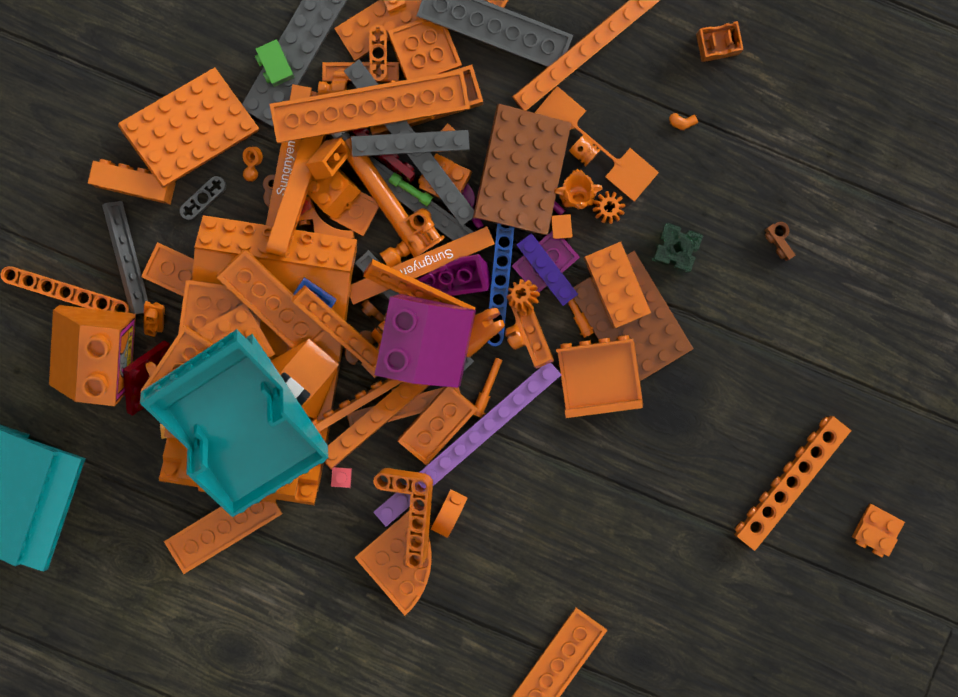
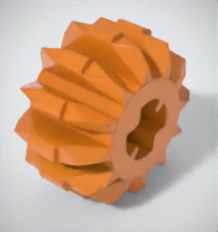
M606 191L605 198L599 194L598 198L600 201L594 200L593 202L599 206L592 209L593 212L599 211L595 218L598 219L602 215V223H605L606 218H608L609 224L613 223V218L619 221L620 218L617 214L624 215L625 213L619 209L624 208L625 204L618 203L623 198L619 197L616 200V192H613L612 196L609 197V192ZM607 203L614 207L611 212H607L608 209L606 211L604 209Z
M520 279L519 284L513 282L514 288H508V291L511 293L507 295V299L510 300L509 305L515 307V310L518 312L521 309L523 312H527L528 307L534 310L532 304L539 303L536 299L540 296V293L536 291L538 287L535 284L532 285L530 280L524 282L523 279Z

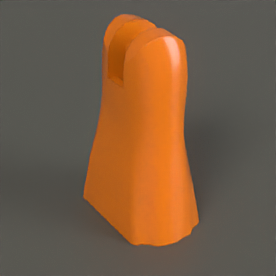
M490 308L475 315L467 352L468 358L504 328L503 320L493 321L494 318L500 315L498 308Z

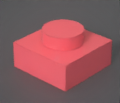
M334 467L332 469L331 487L351 488L352 468Z

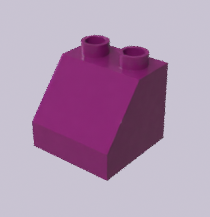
M404 294L391 296L374 375L412 384L458 388L461 386L476 310Z

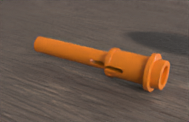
M573 298L568 304L575 316L573 319L581 331L580 336L583 335L586 338L594 333L592 330L594 328L590 326L584 315L585 313H581Z
M495 358L482 393L479 392L475 403L478 410L473 415L482 418L483 414H486L484 411L491 397L489 393L503 360Z

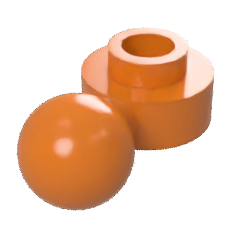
M248 147L243 152V161L248 165L243 171V177L248 182H253L258 177V171L255 166L259 165L263 159L262 152L258 147Z

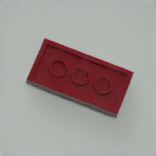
M366 128L350 131L351 136H370ZM397 154L375 156L390 170L402 176L403 180L410 185L415 180L414 168L407 162L403 164L399 161Z

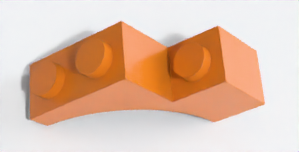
M309 196L306 197L298 220L299 226L310 225V221H313L314 233L355 239L353 230H340L325 223L317 214L313 200Z

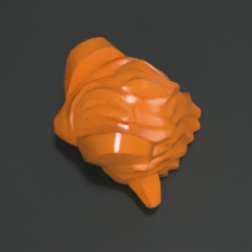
M576 169L564 180L563 187L556 188L554 192L560 194L559 197L564 207L584 209L586 206L593 205L597 192L603 188L601 185H594L588 175H585L582 170Z

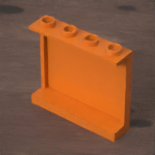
M629 335L618 336V340L610 341V338L598 339L599 343H591V340L580 341L577 346H572V343L560 344L561 348H557L556 352H558L566 418L643 408L634 338H629Z

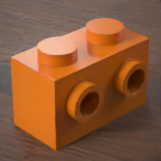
M342 137L327 140L309 159L306 166L316 180L328 179L336 173L351 154V151Z

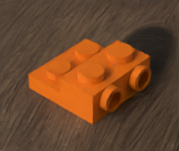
M435 154L434 158L462 194L472 171L441 155ZM421 175L418 184H420L419 188L441 199L425 177Z
M869 503L852 537L856 539L855 543L865 549L869 546L873 548L872 553L882 558L884 555L889 557L898 541L896 538L905 522Z

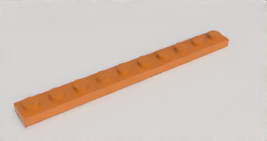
M628 0L514 94L512 98L522 110L527 111L660 0Z

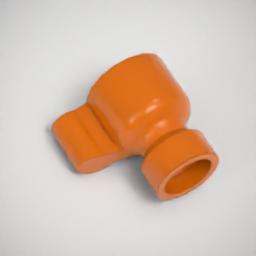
M335 71L331 84L319 81L318 95L346 91L347 75L344 71Z
M402 241L397 244L396 248L389 247L379 254L387 266L393 267L402 263L401 258L407 257L411 252Z

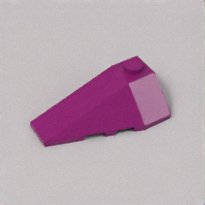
M479 254L459 257L416 279L450 296L487 291L492 281L488 265Z

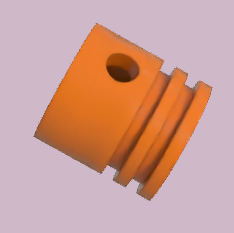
M583 135L571 147L569 152L578 160L581 159L580 162H584L586 167L601 149H597V146H594V143L586 135Z

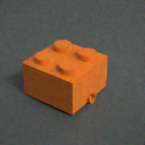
M339 168L328 179L316 180L313 176L307 194L324 213L336 219L344 209L351 207V202L361 191Z

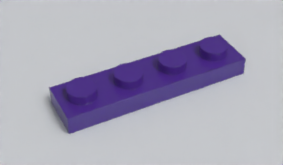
M532 233L516 245L562 306L578 295Z

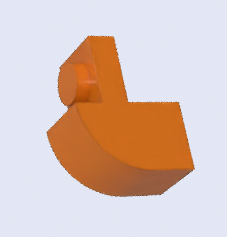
M450 489L431 530L448 538L467 497Z

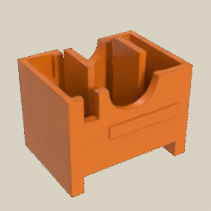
M738 21L717 27L701 28L696 34L702 62L736 56L743 51Z

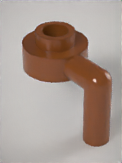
M367 299L361 304L363 306L361 310L369 318L373 315L380 323L386 320L387 313L383 315Z

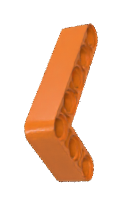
M384 468L374 477L375 487L383 491L411 495L406 564L410 569L417 570L427 558L433 480L431 476L425 473ZM381 476H385L388 482H384ZM400 478L404 479L407 485H403L400 482ZM418 481L424 482L426 488H422ZM417 500H421L424 506H420ZM416 519H420L423 525L418 524ZM414 537H418L421 543L416 542ZM413 555L418 556L420 561H416Z

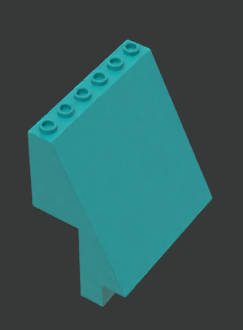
M236 329L141 391L140 404L187 448L186 474L232 517L243 513L253 504L259 503L266 496L275 493L279 488L291 483L300 475L306 474L310 469L324 463L329 458L328 445L253 334L245 338Z
M0 425V560L13 566L22 564L44 572L49 568L86 458L27 439L30 434Z

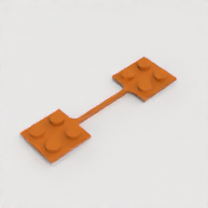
M557 86L535 113L570 122V130L576 129L582 135H586L594 145L600 148L614 162V167L605 177L630 199L635 201L659 172L631 148L620 159H616L577 125L578 120L586 110Z

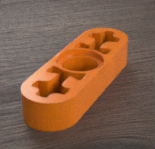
M376 24L369 31L370 74L378 82L384 80L387 76V33L382 25ZM377 28L380 29V32H383V35H380V42L384 41V45H372V41L376 42V36L372 35V32H375ZM375 48H381L384 51L382 58L377 59L373 56L372 52ZM372 61H384V65L380 64V70L384 71L380 78L373 74V71H376V64L372 65Z

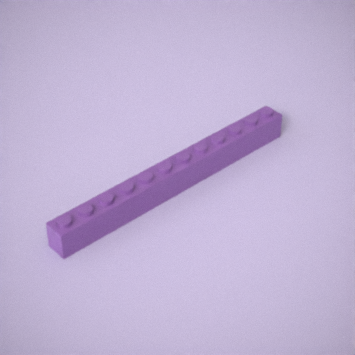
M552 363L537 369L419 473L431 476L434 486L561 376L560 372ZM418 481L422 488H426L424 482ZM395 492L374 511V514L385 526H388L410 507L411 495Z

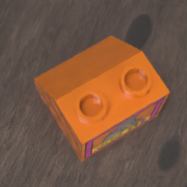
M64 305L57 306L53 310L49 385L75 402L115 406L125 395L123 369L133 362L136 314Z

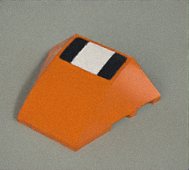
M309 338L279 357L272 359L271 362L306 414L313 419H317L339 363Z

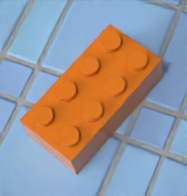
M100 159L99 162L93 161L88 184L96 188L171 205L176 182H173L162 188L149 170L137 168L136 171L129 165L121 163L115 166L111 161Z
M621 242L584 257L613 329L651 313Z

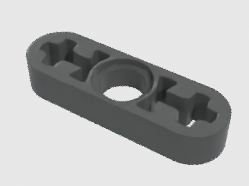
M214 176L208 180L180 207V215L186 220H194L226 190L224 179ZM214 181H221V189H214L212 192L215 195L212 197L211 193L205 189L208 187L211 190L214 187ZM201 193L208 195V201L205 204H201L198 201V196ZM193 200L198 206L201 207L199 210L197 207H195L192 210V216L185 215L186 207L192 208L194 206V204L191 203Z

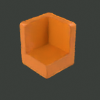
M571 214L551 216L553 238L572 239Z

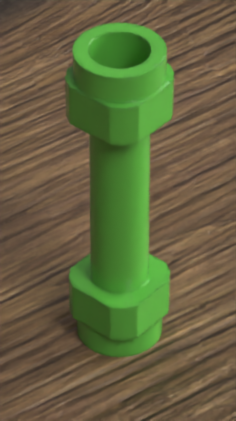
M394 172L388 182L395 187H401L418 198L421 204L428 207L433 197L427 192L419 191L402 180V176Z

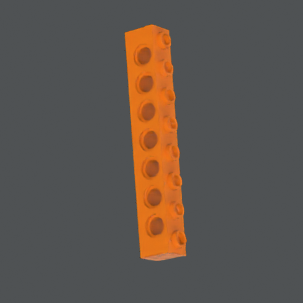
M834 416L824 417L819 423L820 428L816 433L812 432L807 438L808 443L804 448L801 446L795 453L796 458L793 462L789 461L783 468L784 473L781 477L777 476L771 483L772 488L769 492L765 491L759 498L760 503L748 511V518L736 526V533L734 535L755 551L851 432L848 427ZM828 431L831 434V439L825 442L823 434ZM816 446L819 449V454L813 457L811 449ZM805 461L807 464V469L804 472H801L799 470V464ZM793 476L795 484L792 487H788L787 479ZM781 491L783 499L780 502H776L774 496L777 492ZM769 506L771 514L764 517L762 511L765 507ZM758 522L759 529L752 532L750 529L751 524Z

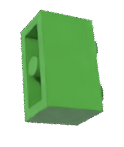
M277 39L256 48L258 54L255 55L259 66L263 65L266 70L263 75L267 83H272L276 87L295 78Z

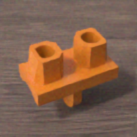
M145 301V335L155 337L157 332H163L164 305L158 302L151 304Z

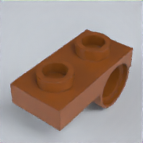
M777 222L764 229L766 239L771 244L774 243L777 248L776 253L781 259L787 261L795 256L784 239L789 234V227L786 223ZM776 226L783 229L782 236L775 234Z

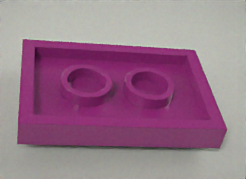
M553 231L539 242L562 273L580 258L564 238L554 239ZM524 255L512 265V268L524 282L530 280L532 285L535 284L538 287L536 291L541 292L547 286Z

